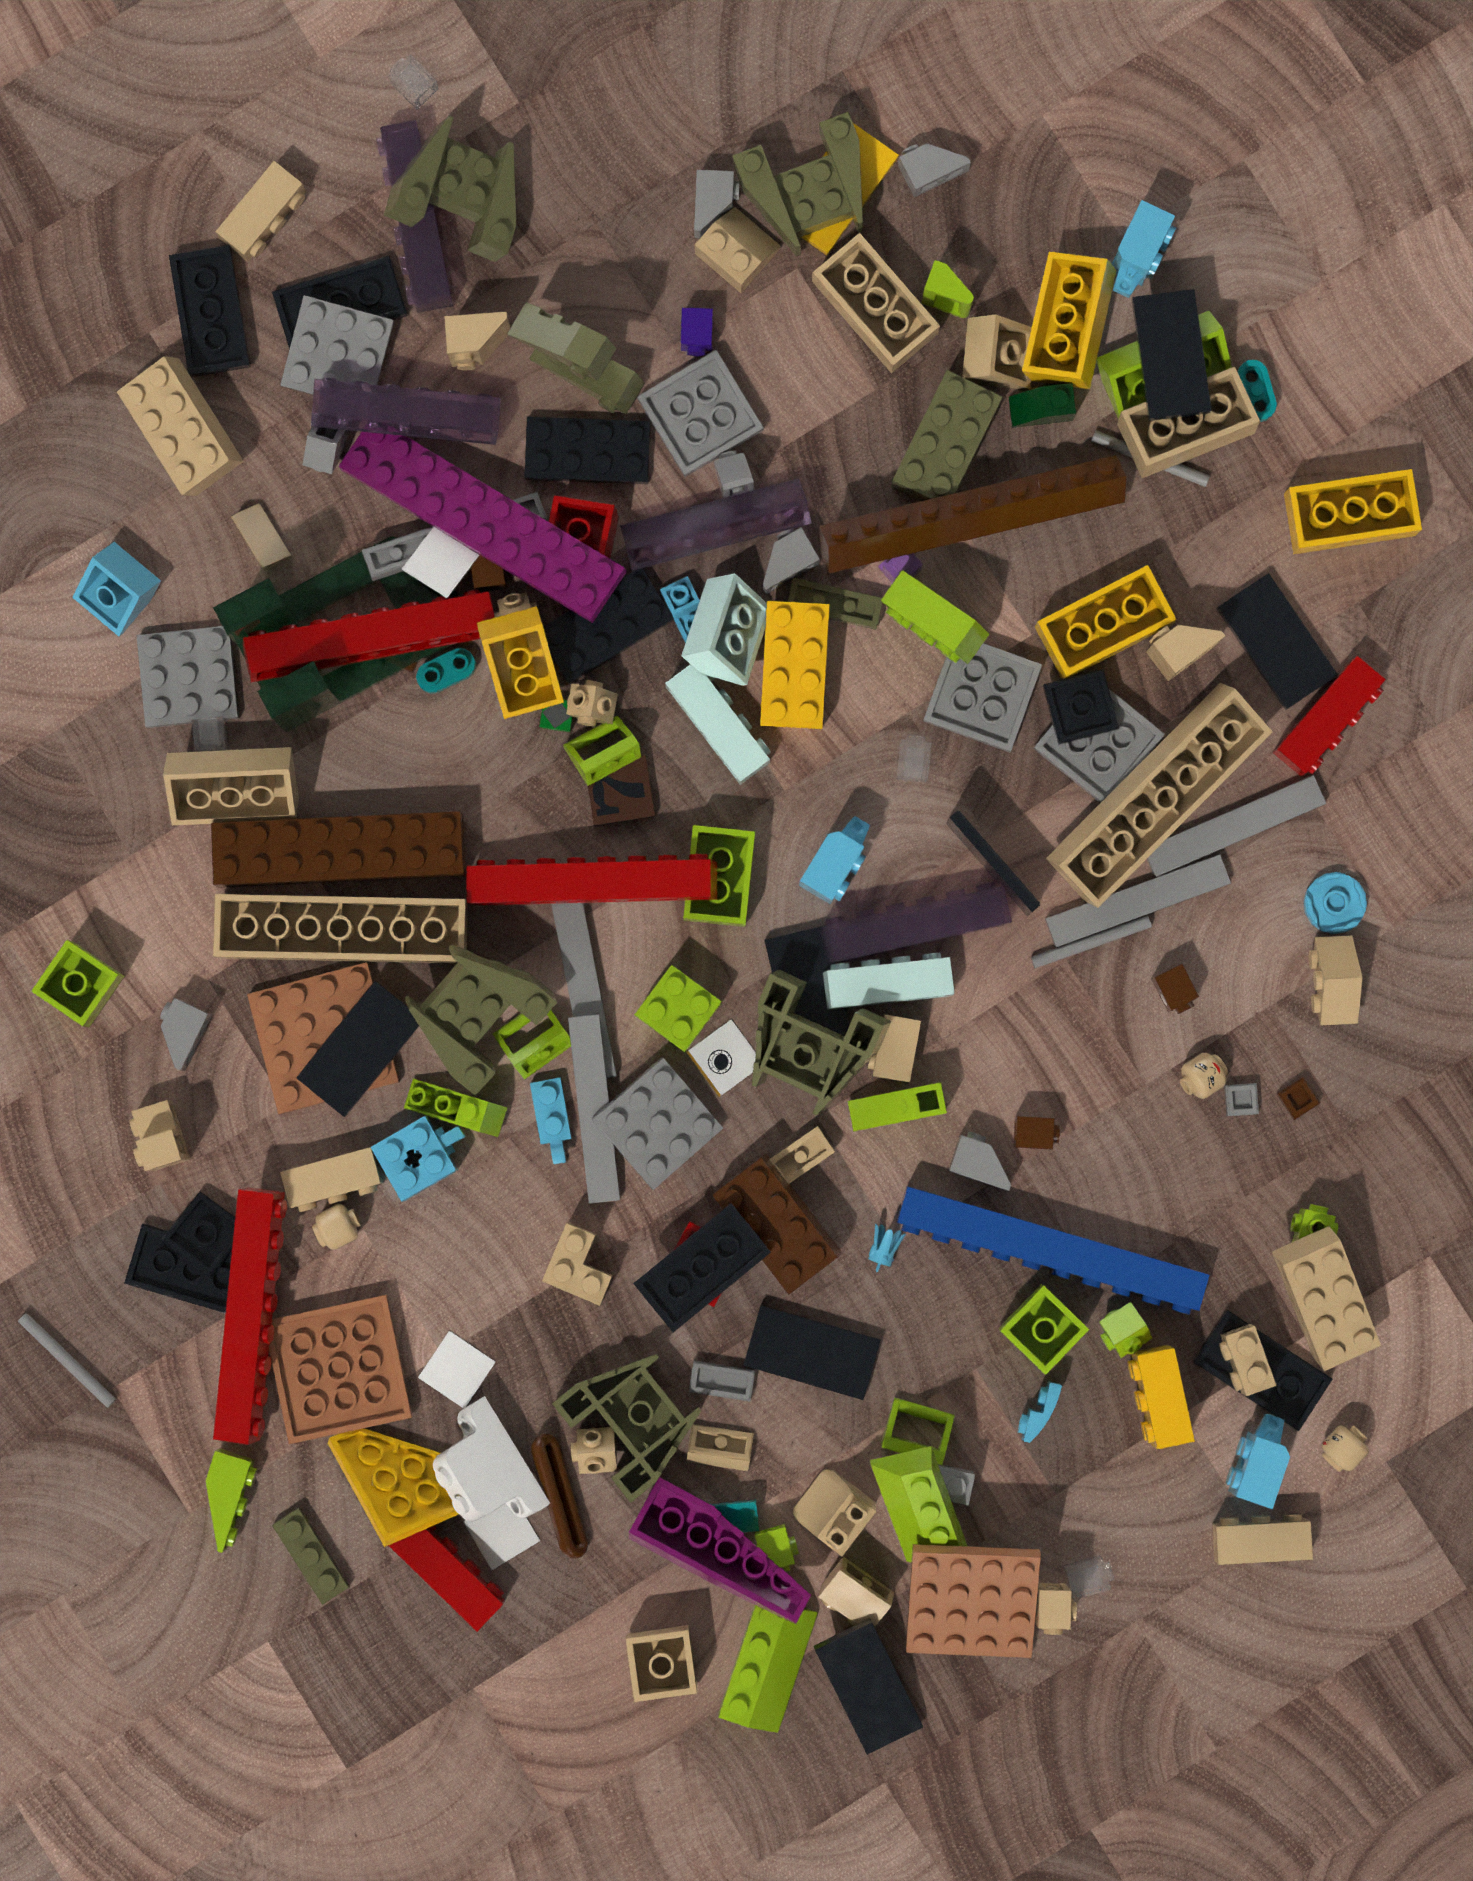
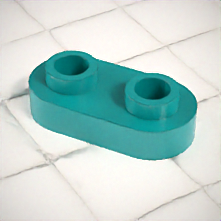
M1248 360L1239 367L1237 372L1253 407L1256 402L1264 404V411L1259 412L1255 409L1260 422H1264L1270 419L1276 411L1277 402L1266 366L1258 360ZM1253 373L1256 376V381L1249 382L1246 379V374Z
M457 648L421 665L416 674L417 683L427 693H439L470 678L475 672L476 661L473 655L466 649ZM458 658L465 660V666L461 669L454 667V662ZM431 671L437 673V679L434 682L426 680V675Z

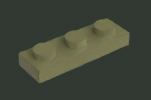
M794 577L787 601L829 604V619L874 630L877 628L882 607V598Z
M300 1507L272 1525L322 1605L350 1587Z

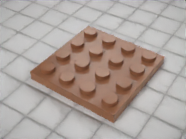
M368 962L247 994L278 1114L325 1103L324 1100L296 1077L374 983ZM394 1059L367 1091L400 1082Z
M387 1294L272 1319L275 1332L273 1341L269 1345V1351L289 1444L413 1417Z
M913 1544L906 1653L1032 1658L1041 1560L1040 1549Z

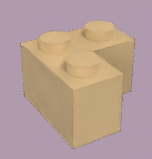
M1353 936L1315 937L1314 950H1309L1310 969H1315L1313 982L1314 988L1317 990V994H1312L1311 996L1312 1012L1318 1013L1320 1025L1358 1024L1363 977Z
M165 1100L131 1111L133 1119L129 1120L131 1130L135 1137L139 1136L140 1140L135 1141L137 1148L133 1149L139 1167L143 1166L145 1171H156L190 1160L172 1100Z
M566 1223L542 1282L600 1306L613 1275L585 1264L597 1234L571 1223Z

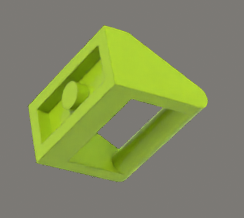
M935 260L924 288L921 304L960 318H967L973 303V294L947 264Z
M618 716L613 718L612 724L602 723L563 744L565 751L587 786L642 757L638 741ZM615 730H618L623 738L618 743L586 760H583L577 752Z
M552 1010L549 1011L547 1016L554 1026L515 1053L510 1049L505 1039L531 1022V1020L521 1013L492 1033L524 1080L571 1047L570 1035Z
M894 1397L881 1447L898 1453L929 1447L892 1435L898 1411L940 1423L945 1426L938 1449L932 1447L937 1463L942 1465L955 1415Z

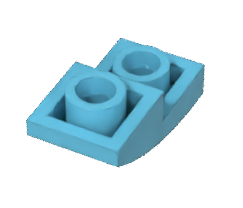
M688 576L660 589L685 643L700 602Z
M1047 1381L1046 1387L1041 1386L1038 1394L1037 1405L1041 1406V1411L1028 1408L1027 1415H1021L1018 1433H1022L1021 1439L1024 1442L1030 1443L1046 1425L1057 1404L1062 1388L1060 1383Z

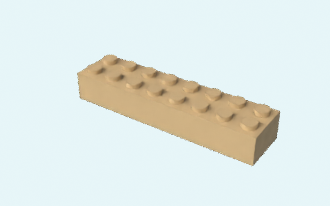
M1219 683L1046 858L1047 861L1084 901L1099 908L1273 731L1235 688Z
M215 894L213 957L218 959L458 963L453 959L449 947L454 945L467 950L468 903L466 899Z

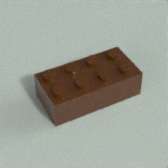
M764 1154L712 1195L722 1209L732 1203L768 1247L771 1253L762 1261L788 1295L837 1259L842 1253L796 1191L787 1183L770 1161L767 1154Z

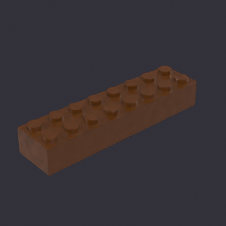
M461 811L211 823L213 885L218 888L466 876L464 821Z

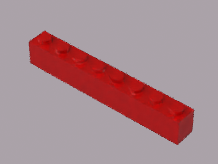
M472 590L457 598L450 599L449 596L447 598L440 596L433 599L430 603L409 602L402 605L401 608L393 610L382 607L371 611V614L361 616L358 613L343 615L340 620L328 622L327 619H318L312 621L308 626L286 625L279 628V631L266 633L264 630L254 631L248 634V637L243 638V650L250 681L257 682L481 639L477 623L495 618L489 592L481 593L479 590Z
M690 854L689 860H677V855H659L658 861H647V856H628V861L616 862V857L604 856L597 857V862L586 863V858L582 857L567 858V863H555L553 858L537 859V864H525L524 859H508L507 865H495V860H477L476 866H467V903L474 906L717 900V862L708 859L707 854Z
M251 1187L238 1189L213 1440L249 1445L260 1441V1437H262L265 1430V1420L262 1418L263 1406H265L268 1399V1389L265 1385L266 1375L271 1369V1357L268 1356L269 1345L273 1341L275 1332L272 1325V1316L278 1303L275 1286L281 1273L278 1257L279 1250L284 1242V1233L281 1231L282 1219L287 1212V1202L284 1200L285 1192Z

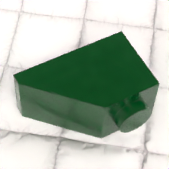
M1073 383L1042 386L1008 397L1012 428L1073 421L1076 415Z

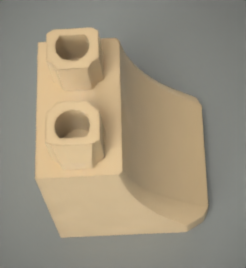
M825 1469L820 1472L794 1506L793 1514L796 1521L840 1556H843L876 1513V1502L835 1470Z

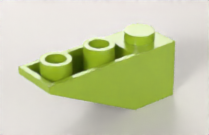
M414 1078L404 1105L405 1109L495 1137L499 1136L508 1108Z
M941 1082L847 1101L853 1132L947 1113Z
M219 1448L214 1452L205 1482L217 1551L223 1553L227 1550L228 1546L233 1547L238 1529L234 1528L237 1516L242 1517L248 1499L243 1496L246 1487H252L257 1474V1468L253 1467L255 1459Z

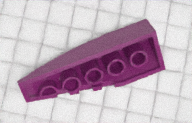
M660 1477L629 1530L630 1540L706 1581L794 1624L798 1622L811 1597V1594L782 1568L778 1567L767 1557L766 1553L755 1546L744 1536L743 1532L732 1525L714 1506Z

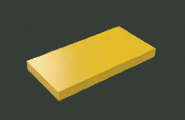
M853 123L859 138L863 207L898 160L899 155ZM847 219L801 238L827 256L853 219Z

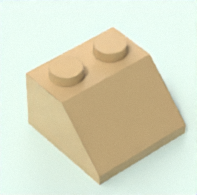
M736 207L716 220L695 244V254L740 293L747 288L781 249V246Z
M507 312L444 316L447 354L452 367L457 366L458 370H473L476 368V365H483L508 336L507 333L511 325Z
M996 314L968 318L962 377L983 386L1030 389L1031 380L1023 373L1022 368L1032 327Z
M1177 625L1170 630L1166 626L1149 641L1151 646L1146 653L1167 681H1170L1217 646L1225 635L1222 631L1183 625Z

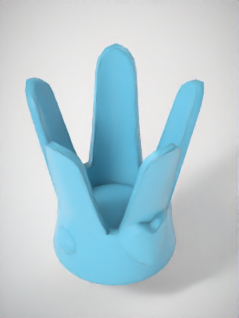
M875 1224L874 1243L871 1246L868 1259L878 1263L876 1272L879 1271L881 1264L889 1267L892 1266L894 1253L906 1236V1233L901 1235L902 1232L898 1230L893 1235L891 1229L885 1232V1227L882 1224L879 1228Z

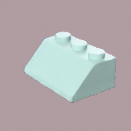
M735 573L707 579L681 656L702 674L742 686L747 685L766 628L767 603Z

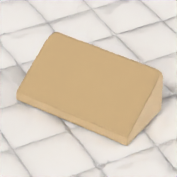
M260 503L231 516L265 572L291 557L290 552Z
M693 1424L691 1427L687 1462L748 1471L754 1433Z

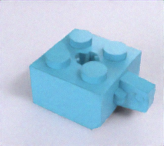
M1141 200L1112 262V265L1117 270V277L1113 287L1114 292L1129 298L1138 285H1143L1146 278L1152 280L1163 257L1158 251L1160 250L1165 253L1176 230V227L1171 225L1175 215Z
M854 816L841 832L828 834L802 876L799 886L830 905L834 898L840 901L850 884L846 881L849 873L851 872L856 875L866 858L865 855L861 854L864 849L862 844L870 825Z
M424 1116L371 1146V1149L401 1202L458 1171L450 1154L455 1152L452 1145L466 1136L460 1126L446 1133L442 1127L435 1130L428 1116ZM414 1150V1153L420 1152L422 1155L419 1159L420 1165L416 1168L415 1164L409 1165L407 1161L411 1157L409 1153Z
M1265 1413L1255 1433L1247 1432L1246 1438H1240L1236 1449V1455H1239L1236 1468H1230L1226 1479V1484L1229 1485L1228 1491L1234 1496L1273 1509L1290 1459L1286 1447L1280 1444L1284 1426L1283 1419Z

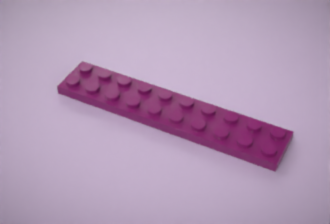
M373 416L338 466L341 471L591 623L594 622L627 572L623 566Z

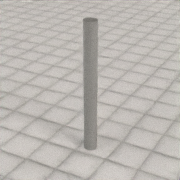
M1095 430L1091 442L1132 458L1125 441ZM1177 464L1164 470L1206 487L1210 475L1182 464Z
M1145 916L1032 956L1031 961L1034 968H1038L1151 928L1152 925L1149 917Z
M25 1313L18 1320L107 1408L114 1403L116 1398L28 1313Z

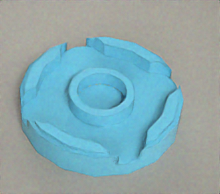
M1340 872L1326 873L1315 879L1307 888L1303 901L1305 914L1310 923L1318 930L1329 934L1345 933L1356 927L1363 918L1367 907L1366 893L1360 883L1349 875Z

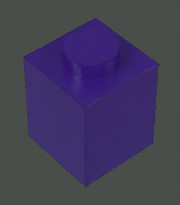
M682 308L681 351H687V355L704 356L705 352H712L713 309Z

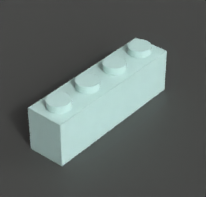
M690 664L665 683L666 688L741 785L770 763L767 755L771 751L761 738L758 740L753 738L749 732L752 726L742 713L737 716L730 706L734 703L724 689L718 692L711 683L715 678L700 673Z
M930 953L922 955L923 960L911 961L910 956L892 958V964L880 965V959L861 961L862 967L849 968V963L830 965L831 970L823 973L827 1010L954 995L950 957L941 958V953Z

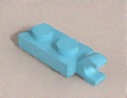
M561 1078L532 1082L530 1087L540 1144L550 1143L553 1164L565 1163L566 1156L563 1141L570 1140L572 1137Z

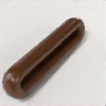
M548 1433L540 1434L531 1445V1453L542 1490L551 1503L547 1507L559 1548L568 1558H581L587 1551L588 1540L558 1440L553 1435Z

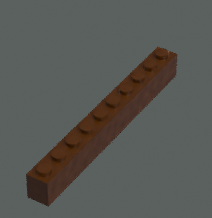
M1114 455L819 526L820 552L829 573L1117 505L1125 503L1127 476L1117 456Z

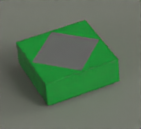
M563 700L564 703L543 708L539 728L570 733L573 716L566 714L567 700Z

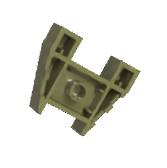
M849 112L819 122V134L828 154L827 156L775 176L772 174L762 145L732 155L733 166L745 196L757 207L765 220L772 225L796 257L801 255L798 238L852 218L857 232H862L859 138Z
M449 115L436 126L424 142L425 144L392 186L384 216L412 227L424 218L428 203H431L475 222L467 251L496 262L508 254L516 228L514 143L508 142L496 151L495 158L448 138L454 118Z
M526 302L507 335L535 349L529 358L532 362L599 400L598 404L607 411L614 413L615 410L627 414L645 383L635 371L611 360L616 351V347L606 336L574 321L571 325L565 322L566 319L557 314L553 316L542 308Z
M451 945L449 947L453 959L458 962L421 1005L408 995L405 997V1001L409 1011L452 1078L476 1096L496 1073L491 1060L474 1048L478 1041L510 1005L534 1024L538 1025L556 1005L557 1000L553 992L530 973L520 969H513L496 960H489L475 955L471 951Z
M777 970L770 973L758 1001L757 1013H759L755 1038L757 1044L756 1057L753 1064L752 1086L757 1087L763 1084L769 1074L818 1097L819 1099L812 1113L818 1115L834 1101L877 1053L891 1021L863 1008L855 1012L845 1036L794 1013L807 982Z
M657 1354L578 1382L552 1402V1405L571 1429L597 1409L630 1450L634 1458L611 1476L613 1482L630 1503L656 1483L701 1412L699 1407H696L684 1417L649 1374L646 1368L659 1358Z

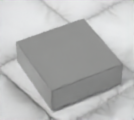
M1257 1083L1224 1086L1226 1116L1259 1114Z

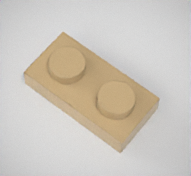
M816 1126L770 1158V1161L787 1183L790 1184L832 1155L835 1150L821 1129Z

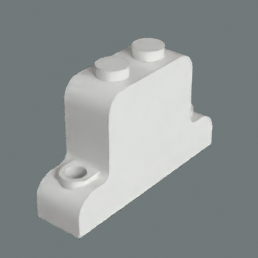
M484 1396L462 1409L458 1414V1424L464 1434L463 1439L437 1455L433 1461L436 1479L446 1489L452 1499L455 1511L465 1520L474 1522L492 1513L504 1504L519 1518H526L551 1504L486 1397Z

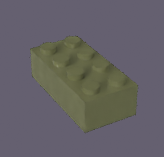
M946 370L892 480L891 487L919 501L957 493L998 410L1002 396Z

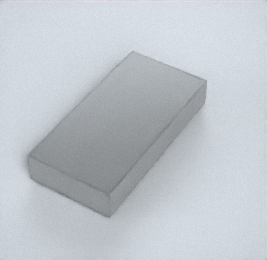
M694 1360L689 1392L750 1402L755 1370Z

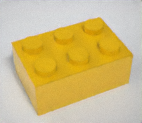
M537 606L477 623L504 719L564 703Z
M1162 1345L1139 1350L1131 1354L1132 1360H1128L1127 1365L1130 1377L1137 1381L1139 1389L1134 1391L1137 1409L1144 1412L1145 1421L1141 1422L1144 1440L1156 1449L1195 1442L1175 1348L1169 1345Z

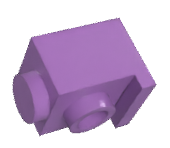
M912 553L884 560L878 567L893 584L902 570L914 577L922 570L923 564Z

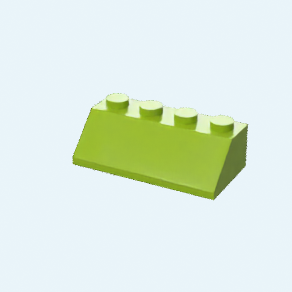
M1210 311L1199 314L1206 375L1210 377L1232 368L1223 327ZM1135 341L1097 357L1096 361L1102 383L1119 420L1121 411L1146 402L1138 342Z
M932 1446L870 1460L873 1473L907 1562H912L913 1544L967 1546Z
M756 1605L753 1606L718 1712V1718L747 1728L778 1733L818 1612L804 1608L798 1622L794 1624Z

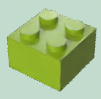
M66 940L31 992L81 1026L90 1028L125 976L75 942Z
M671 965L634 1015L686 1053L720 1007L722 1001Z
M1042 1284L998 1328L1045 1375L1089 1331Z

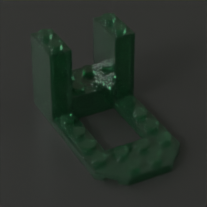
M390 536L375 545L396 539L397 537ZM360 552L284 593H281L270 578L218 604L213 609L225 632L238 645L245 658L243 638L248 637V634L259 630H264L266 633L279 631V628L286 625H297V627H300L298 622L375 581H372L363 554ZM405 571L380 579L395 609L401 608L402 605L409 602L430 603L433 599L443 596ZM455 589L449 595L450 599L459 597ZM450 645L346 664L328 674H325L323 669H320L313 661L286 676L257 681L261 688L257 692L272 720L285 732H288Z

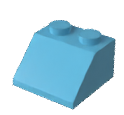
M113 542L92 557L72 598L117 636H121L149 604L161 580L117 543Z

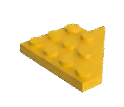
M365 1428L339 1433L328 1439L331 1451L384 1547L458 1515L452 1505V1499L446 1489L438 1483L435 1476L433 1461L440 1454L439 1452Z

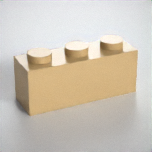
M273 161L215 231L219 239L226 245H230L231 249L247 262L252 257H258L265 249V241L272 233L277 234L286 222L285 217L292 209L294 211L297 210L305 200L304 194L306 190L303 183Z
M371 1147L280 1172L289 1208L298 1207L299 1212L317 1208L316 1202L328 1199L329 1204L347 1200L346 1193L358 1190L359 1196L378 1191L376 1185L384 1183L378 1160Z
M1300 1513L1283 1514V1520H1271L1270 1515L1251 1516L1252 1521L1239 1522V1517L1220 1518V1523H1212L1214 1561L1218 1565L1313 1560L1311 1521L1302 1518Z

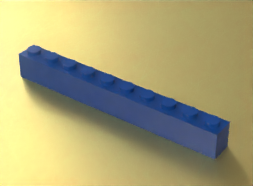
M906 1186L896 1221L903 1224L901 1230L916 1235L920 1234V1230L933 1233L931 1239L946 1244L950 1243V1239L962 1241L961 1248L977 1253L980 1252L981 1247L993 1251L991 1257L1008 1262L1011 1256L1023 1259L1021 1266L1038 1271L1041 1265L1053 1268L1052 1275L1070 1279L1071 1274L1083 1277L1081 1282L1083 1284L1100 1288L1101 1283L1112 1285L1111 1292L1127 1297H1130L1131 1291L1143 1295L1141 1301L1160 1306L1161 1300L1173 1303L1172 1310L1190 1315L1191 1309L1200 1311L1209 1275L908 1186Z

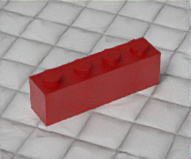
M1356 656L1280 743L1273 754L1299 776H1303L1307 771L1313 774L1324 762L1320 756L1325 750L1329 748L1333 751L1344 738L1340 734L1347 725L1352 728L1364 715L1360 709L1368 701L1373 704L1384 690L1380 686L1386 679L1359 656Z
M435 1525L388 1545L476 1632L505 1602L501 1597L504 1594L502 1589L492 1580L487 1583L479 1575L482 1572L481 1569L471 1559L468 1558L464 1561L456 1553L459 1548L448 1537L442 1539L434 1532L437 1528Z

